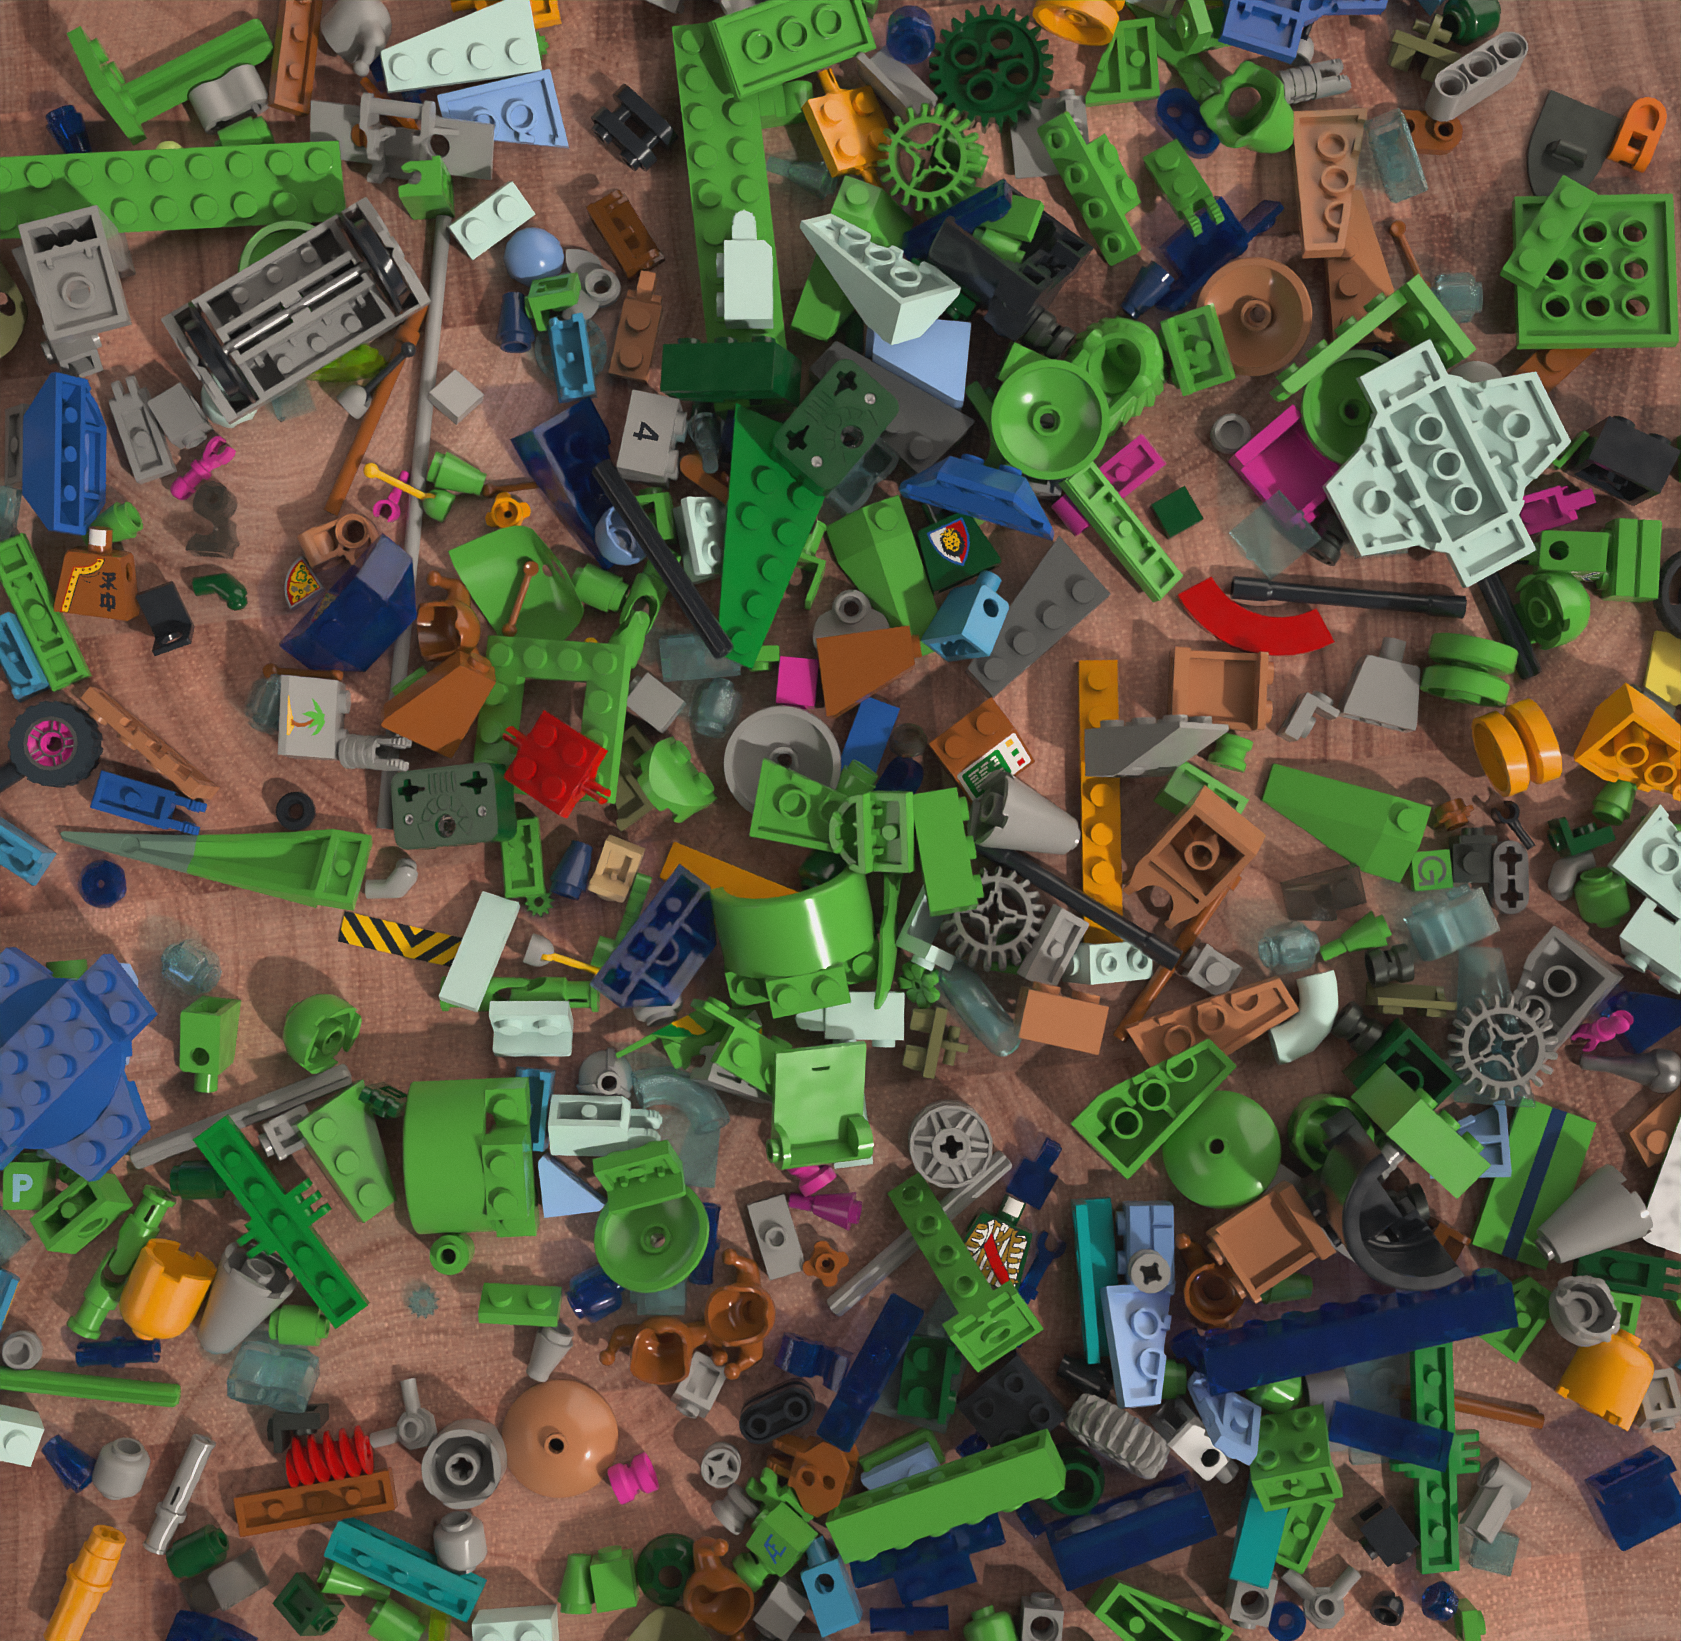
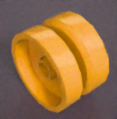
M1036 0L1032 15L1036 22L1046 31L1062 39L1088 46H1103L1112 41L1119 21L1117 12L1123 9L1126 0Z
M1530 698L1523 699L1506 706L1503 715L1497 711H1492L1473 719L1471 729L1477 756L1489 782L1501 796L1509 797L1527 790L1530 780L1539 785L1560 777L1562 773V757L1559 745L1548 719L1536 702Z

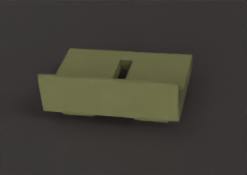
M1366 982L1365 1005H1374V1013L1403 1015V1007L1417 1008V1016L1446 1017L1447 1010H1457V1002H1448L1446 1000L1443 986L1388 983L1385 987L1373 988L1370 982Z

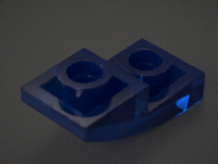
M180 1610L174 1618L165 1641H257L258 1638L221 1619L193 1611Z

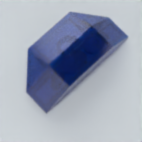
M382 533L280 641L279 646L309 670L336 669L340 671L366 672L417 618L413 557Z
M679 864L602 965L589 985L621 1009L672 1006L717 945L714 915L709 897L711 887Z

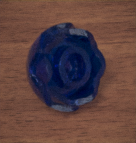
M105 859L89 863L82 869L78 877L77 886L81 898L87 904L96 908L106 909L112 907L125 896L127 891L125 872L122 867ZM101 880L104 882V886L102 888L98 885L99 881Z

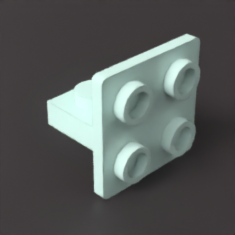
M715 497L681 499L682 506L673 508L684 571L693 584L721 577L726 505Z

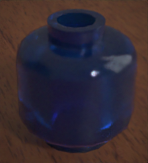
M906 5L896 9L890 15L885 28L888 52L896 61L907 65L921 63L931 55L936 41L935 25L932 17L925 9L915 5Z
M595 1264L570 1279V1290L565 1292V1296L578 1320L585 1318L590 1323H596L621 1308L623 1300L620 1293L626 1289L615 1283L604 1272L600 1264Z

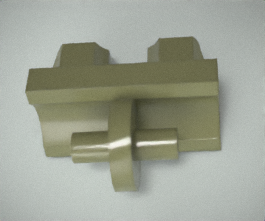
M1435 13L1430 23L1416 18L1412 30L1424 34L1423 39L1398 29L1392 31L1388 41L1392 43L1386 65L1407 72L1414 54L1418 53L1428 57L1420 78L1433 83L1436 75L1459 60L1461 54L1433 44L1434 39L1448 44L1452 32L1440 28L1443 16Z
M935 1006L934 1010L928 1008H913L909 1029L929 1033L926 1048L906 1044L902 1065L916 1071H921L922 1077L934 1079L940 1048L945 1049L942 1063L954 1066L956 1051L968 1053L969 1045L958 1042L961 1027L950 1025L947 1040L942 1039L948 1013L947 1008Z

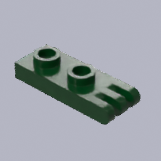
M385 1082L366 1085L359 1095V1101L371 1104L369 1110L383 1118L390 1120L391 1117L397 1118L405 1114L407 1094Z
M1607 1248L1574 1259L1571 1276L1588 1275L1593 1278L1603 1279L1610 1290L1678 1301L1679 1292L1664 1289V1283L1680 1285L1681 1277L1666 1274L1667 1267L1681 1270V1261Z

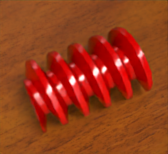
M360 1425L355 1426L353 1438H349L345 1428H340L338 1440L336 1441L333 1440L329 1430L324 1431L322 1443L319 1444L314 1434L308 1435L306 1446H302L298 1436H293L291 1448L288 1449L286 1455V1474L288 1483L292 1488L299 1486L300 1481L303 1485L310 1486L315 1482L316 1478L321 1483H327L331 1475L336 1480H343L347 1472L350 1477L356 1478L361 1475L362 1470L368 1475H372L374 1471L373 1448L369 1437L364 1435Z

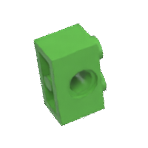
M105 1173L99 1180L91 1182L80 1176L29 1220L47 1251L76 1254L131 1208L133 1203L115 1174Z

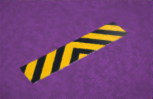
M345 911L338 942L451 967L463 938Z

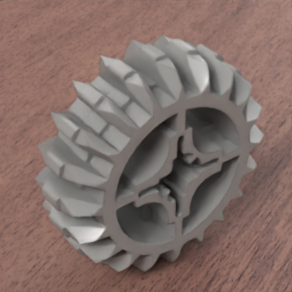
M1000 866L996 867L994 876H988L987 869L982 867L979 874L983 893H990L989 899L984 904L978 905L977 909L940 915L943 919L948 920L941 924V932L950 934L946 938V945L948 947L959 945L955 952V956L958 959L963 958L966 954H970L968 961L970 967H974L978 959L984 961V971H990L992 962H998V968L1000 971H1004L1007 967L1006 959H1010L1015 966L1021 964L1020 953L1026 956L1033 949L1031 944L1040 937L1037 931L1040 930L1045 921L1039 918L1045 914V906L1035 904L1040 898L1038 891L1026 893L1030 887L1028 879L1022 880L1019 884L1016 883L1017 873L1015 870L1009 873L1008 878L1002 877V868ZM1002 894L1014 900L1024 915H1018L1017 910H1011L1004 906ZM993 904H996L998 921L994 925L993 934H990L988 915L992 913ZM962 923H969V927L980 930L984 936V944L971 938L964 930ZM1015 929L1022 930L1011 942L996 946L997 938L1005 932L1014 933Z
M1490 994L1492 1006L1489 1007L1485 1006L1484 1001L1480 997L1476 998L1475 1004L1479 1011L1474 1014L1470 1008L1464 1006L1461 1010L1469 1020L1466 1024L1459 1019H1454L1452 1022L1456 1028L1462 1029L1461 1035L1452 1033L1448 1034L1447 1037L1449 1041L1459 1043V1048H1452L1447 1051L1448 1056H1461L1462 1061L1452 1066L1453 1071L1460 1072L1467 1068L1469 1072L1463 1076V1084L1468 1085L1476 1078L1479 1082L1475 1086V1093L1481 1095L1486 1085L1491 1086L1490 1098L1493 1100L1498 1099L1500 1088H1505V1095L1508 1100H1514L1513 1087L1519 1086L1524 1096L1530 1095V1090L1525 1083L1531 1079L1536 1086H1543V1081L1536 1076V1073L1541 1070L1551 1075L1553 1072L1551 1067L1543 1064L1544 1058L1551 1060L1558 1058L1556 1052L1546 1050V1045L1558 1043V1038L1556 1036L1544 1037L1543 1032L1553 1027L1552 1022L1544 1021L1541 1024L1536 1022L1544 1013L1541 1008L1535 1009L1530 1015L1526 1013L1530 1006V1000L1526 998L1520 1002L1518 1008L1513 1007L1515 1001L1514 994H1507L1505 1005L1499 1004L1498 994ZM1493 1015H1515L1524 1020L1529 1027L1522 1031L1505 1033L1501 1030ZM1482 1021L1488 1033V1041L1477 1052L1469 1055L1468 1044L1470 1035L1476 1025ZM1492 1028H1495L1497 1034L1505 1041L1511 1039L1514 1041L1513 1048H1509L1511 1050L1509 1057L1512 1065L1499 1052L1486 1054L1492 1051L1491 1045H1496L1493 1043L1496 1037ZM1535 1038L1536 1050L1534 1058L1529 1067L1522 1072L1517 1061V1052L1520 1047ZM1498 1060L1505 1065L1511 1078H1492L1481 1073L1475 1066L1483 1062Z
M1082 1394L1077 1402L1073 1403L1068 1412L1069 1416L1065 1421V1425L1069 1432L1076 1439L1083 1442L1085 1446L1091 1448L1119 1468H1123L1139 1478L1153 1479L1160 1470L1162 1471L1171 1450L1166 1440L1160 1434L1153 1431L1151 1427L1115 1404H1111L1105 1399H1100L1096 1395Z

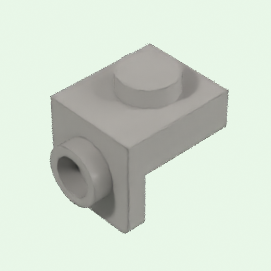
M301 1104L260 1125L263 1134L257 1137L267 1157L274 1154L276 1159L281 1161L287 1158L288 1155L305 1147L291 1127L293 1123L309 1113L305 1104Z

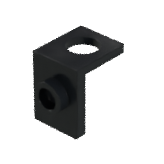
M173 581L137 593L136 599L155 636L152 648L154 656L192 643L195 626ZM175 638H178L177 640H175V641H173V642L167 643V642H169V641H171V640H173V639H175Z

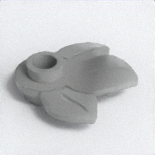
M567 249L565 255L569 272L560 275L577 272L581 283L578 304L563 310V319L569 320L572 314L583 313L585 320H587L599 308L608 307L617 301L621 292L620 282L615 274L602 268L599 258L593 253L580 249ZM599 286L608 288V291L603 294L595 292Z
M845 590L835 598L832 610L818 617L813 631V644L815 649H817L816 638L889 628V624L883 614L871 609L868 598L862 592ZM849 603H855L859 606V612L855 616H847L844 612L845 606Z

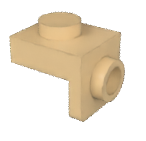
M609 834L587 889L596 893L603 900L623 903L633 887L646 848Z

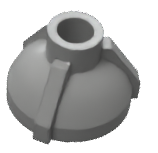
M607 1047L606 1050L592 1053L580 1066L578 1073L579 1084L576 1085L578 1092L584 1095L623 1096L628 1099L632 1094L630 1089L633 1084L631 1065L624 1056L617 1059L615 1055L617 1052H615L613 1047ZM605 1076L615 1077V1084L612 1087H602L601 1082Z

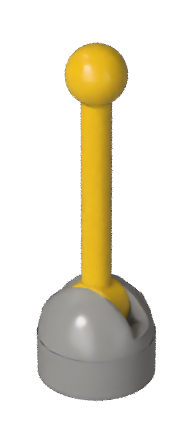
M535 933L531 937L523 963L537 967L545 966L553 960L600 976L606 983H612L617 978V972L613 968L601 969L555 953L551 941Z

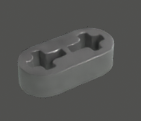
M1511 840L1498 842L1492 846V883H1489V900L1492 907L1503 914L1519 913L1525 909L1529 901L1527 850L1519 842ZM1507 847H1509L1511 854H1516L1517 856L1516 862H1511L1509 865L1510 875H1507V864L1500 862L1499 859L1500 854L1506 853ZM1508 879H1510V891L1518 895L1517 900L1511 901L1510 908H1508L1507 901H1501L1500 898L1501 893H1505L1508 890Z

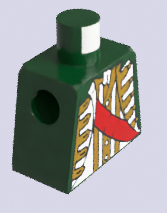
M1008 1194L1004 1195L997 1213L980 1207L960 1237L990 1285L998 1288L1010 1280L1017 1291H1019L1032 1240V1232L1027 1227L1018 1224L1027 1203Z

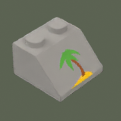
M281 675L278 755L293 759L340 761L338 755L341 739L345 738L346 734H349L348 729H344V713L349 714L351 708V693L349 690H346V684L338 680Z

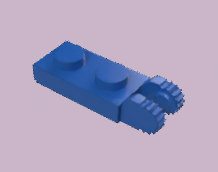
M101 770L90 808L165 830L171 828L198 836L201 827L196 826L192 822L172 819L176 805L186 807L188 810L198 813L205 812L207 804L179 796V792Z

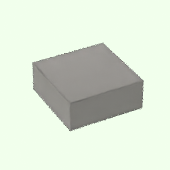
M455 369L429 392L428 401L457 425L482 403L484 394Z

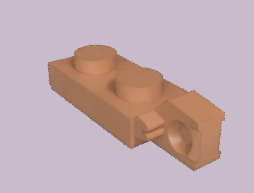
M641 270L637 291L628 289L627 296L623 302L610 363V376L648 383L663 313V307L661 306L663 297L655 295L658 282L656 273Z

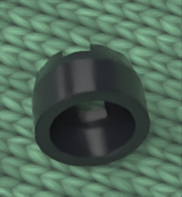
M1392 1590L1381 1591L1373 1600L1370 1614L1383 1625L1397 1626L1401 1623L1404 1614V1602L1400 1596L1395 1597V1593Z

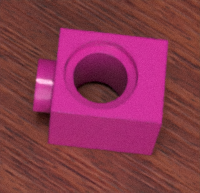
M780 656L776 695L777 706H794L806 711L807 709H815L819 660Z

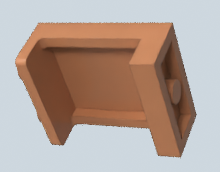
M1174 647L1169 651L1167 715H1188V717L1211 716L1212 724H1226L1229 727V731L1260 732L1265 730L1266 723H1271L1273 712L1272 700H1267V685H1272L1274 680V662L1268 661L1269 652H1218L1191 650V647Z
M1284 1180L1205 1232L1211 1240V1243L1206 1245L1210 1254L1219 1266L1225 1263L1233 1274L1228 1281L1241 1300L1247 1296L1255 1304L1262 1300L1261 1294L1314 1259L1325 1260L1336 1252L1293 1184Z

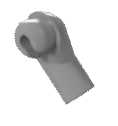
M1590 850L1564 857L1553 864L1548 879V889L1555 900L1565 901L1569 899L1573 894L1572 888L1574 887L1577 873L1596 866L1595 858Z
M402 858L397 861L396 868L387 879L366 880V898L403 897L417 881L416 862L410 858Z

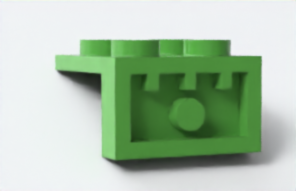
M1322 1404L1289 1410L1280 1414L1275 1413L1261 1416L1257 1456L1250 1464L1251 1482L1265 1512L1343 1497L1342 1484L1331 1460L1326 1411Z

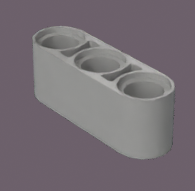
M1512 31L1500 33L1441 70L1436 75L1424 104L1427 114L1440 122L1452 120L1512 82L1528 51V43L1525 38L1519 33Z

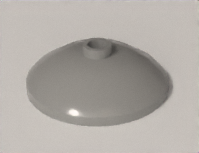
M771 706L749 715L734 730L724 754V772L731 793L747 811L752 814L754 812L763 759L767 758L780 764L778 756L783 753L790 755L792 758V764L784 767L836 790L841 774L839 746L831 730L817 716L794 706Z

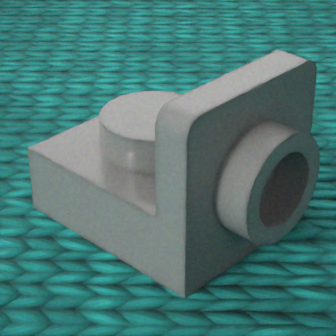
M1314 690L1312 694L1308 692L1300 694L1276 735L1289 743L1298 741L1300 737L1305 739L1316 722V718L1312 716L1313 713L1327 720H1332L1338 717L1340 710L1333 707L1334 701L1321 692Z
M1201 942L1198 948L1193 945L1183 958L1181 965L1185 969L1181 976L1215 996L1229 991L1243 967L1214 950L1209 944Z
M695 1351L692 1357L689 1376L679 1382L670 1399L673 1403L677 1404L675 1408L687 1417L696 1419L697 1416L705 1418L726 1379L724 1375L725 1365L716 1366L710 1357Z
M1673 1368L1654 1370L1650 1385L1639 1407L1641 1416L1636 1420L1639 1429L1651 1427L1653 1433L1666 1432L1675 1429V1424L1681 1420V1395Z

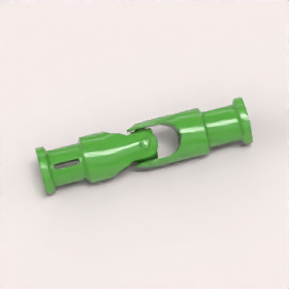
M670 549L680 563L682 556ZM649 559L643 572L637 574L620 614V626L615 630L607 643L633 647L631 669H635L643 651L645 635L651 630L669 590ZM642 597L647 602L649 615L643 611L631 609L638 598Z
M447 976L441 978L440 992ZM492 977L478 1012H489L490 1001H569L570 1008H591L592 1012H599L600 980L599 977H593L591 981H568L566 977H539L535 979L525 977ZM512 987L509 1000L501 997L498 991L503 988ZM440 1000L442 1011H449L450 1008H462Z
M148 1184L144 1186L142 1190L143 1198L135 1212L128 1214L119 1230L117 1249L113 1247L106 1253L83 1293L85 1300L77 1314L69 1317L66 1322L73 1332L88 1339L97 1340L100 1337V1326L108 1312L116 1309L128 1279L127 1277L119 1283L112 1282L105 1277L104 1267L107 1263L114 1274L130 1275L129 1272L132 1271L141 1249L147 1245L150 1239L157 1237L160 1232L158 1226L168 1208L174 1207L177 1202L176 1198L167 1191ZM155 1205L153 1212L148 1216L147 1213L151 1206Z

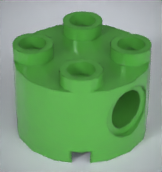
M1316 1094L1303 1098L1298 1106L1294 1108L1287 1124V1139L1290 1151L1304 1165L1316 1171L1322 1167L1329 1155V1151L1322 1143L1328 1136L1320 1124L1345 1107L1349 1109L1374 1142V1128L1365 1111L1358 1104L1335 1094Z

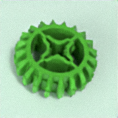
M921 103V116H917L913 107L906 108L908 122H905L898 115L893 118L894 124L899 128L897 133L889 128L884 129L883 134L892 139L891 145L880 143L878 150L889 152V159L878 160L877 166H890L891 172L882 175L881 180L882 182H890L893 179L896 181V184L889 190L891 196L899 194L902 190L905 191L901 199L902 205L907 206L913 197H916V211H923L926 200H929L931 212L939 211L940 198H942L947 208H951L954 206L951 193L954 192L961 200L967 197L966 192L961 188L962 183L975 187L977 182L967 175L969 170L974 172L982 170V165L971 163V156L983 155V149H970L969 143L977 141L979 134L976 132L970 133L967 136L964 134V131L971 125L969 119H964L958 125L955 124L959 116L957 109H952L947 118H944V104L938 103L935 107L934 115H931L929 104ZM935 123L941 125L937 133L933 134L932 138L925 144L913 141L907 137L914 129L924 124ZM950 133L954 135L960 148L961 161L959 168L950 162L945 155V147L949 141L947 138ZM931 146H936L934 156L946 168L941 165L929 164V169H924L926 159L914 147L918 150L925 149L926 151H931ZM901 148L914 159L915 167L911 174L910 182L906 179L901 169ZM935 171L953 178L947 186L933 192L920 190L922 183Z

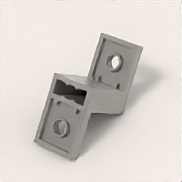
M97 205L18 225L47 336L53 345L132 325L120 281L121 278L136 275L125 232H118L117 227ZM86 287L90 288V296L86 302L82 304L72 303L70 298L72 291Z

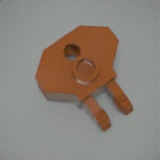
M834 1427L817 1438L809 1435L804 1440L787 1433L772 1440V1446L795 1458L792 1459L774 1453L768 1455L766 1467L789 1479L787 1485L795 1489L804 1512L820 1517L836 1508L840 1504L842 1496L851 1489L860 1457L851 1432Z

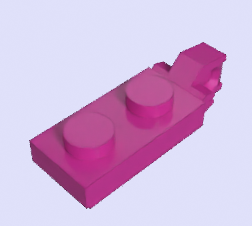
M1559 485L1523 496L1522 500H1525L1519 516L1529 536L1577 520L1576 510L1591 506V504L1596 503L1592 488L1570 494L1568 486L1561 487Z

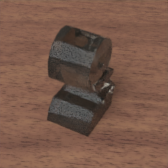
M216 481L206 482L200 486L194 496L193 510L213 524L212 533L208 535L196 533L189 539L185 550L194 556L233 559L236 548L240 546L236 533L237 524L230 519L236 512L237 499L234 493L223 484Z

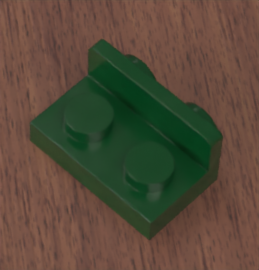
M907 1332L897 1414L936 1419L937 1424L941 1425L946 1424L947 1414L954 1415L956 1390H950L952 1374L959 1375L962 1352L955 1350V1344L950 1338Z

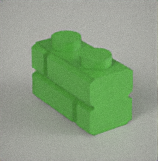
M1615 518L1605 523V528H1602L1600 532L1609 533L1606 572L1596 581L1597 589L1602 590L1601 600L1648 603L1658 599L1662 521Z

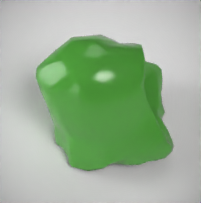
M1251 61L1242 62L1233 75L1221 81L1220 92L1205 100L1200 106V113L1208 128L1217 135L1221 144L1226 147H1244L1254 152L1273 154L1287 150L1293 143L1294 112L1284 97L1282 81L1271 71ZM1252 87L1259 92L1260 100L1245 116L1240 117L1229 114L1228 104L1235 90Z

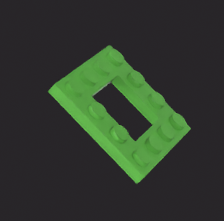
M488 635L486 658L495 667L496 683L479 711L473 763L505 764L506 770H508L516 756L517 748L504 741L502 736L503 733H506L516 739L515 736L506 731V728L514 726L519 730L525 678L586 683L581 733L608 750L598 767L595 781L610 789L611 796L607 797L598 791L597 793L608 799L606 803L615 804L633 647L619 644ZM487 781L486 783H481L479 786H487ZM514 786V794L528 795ZM587 794L580 799L581 801L597 802Z

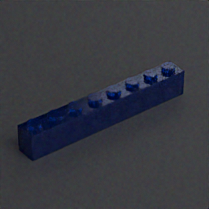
M1479 1268L1474 1270L1472 1275L1465 1276L1454 1283L1437 1289L1426 1291L1396 1289V1292L1384 1295L1376 1293L1364 1294L1358 1297V1301L1345 1304L1329 1302L1322 1304L1318 1310L1305 1313L1302 1311H1289L1282 1314L1281 1318L1270 1321L1261 1319L1249 1320L1243 1323V1327L1230 1330L1224 1328L1210 1329L1203 1336L1193 1338L1200 1381L1209 1395L1213 1397L1516 1328L1519 1325L1512 1282L1497 1269Z

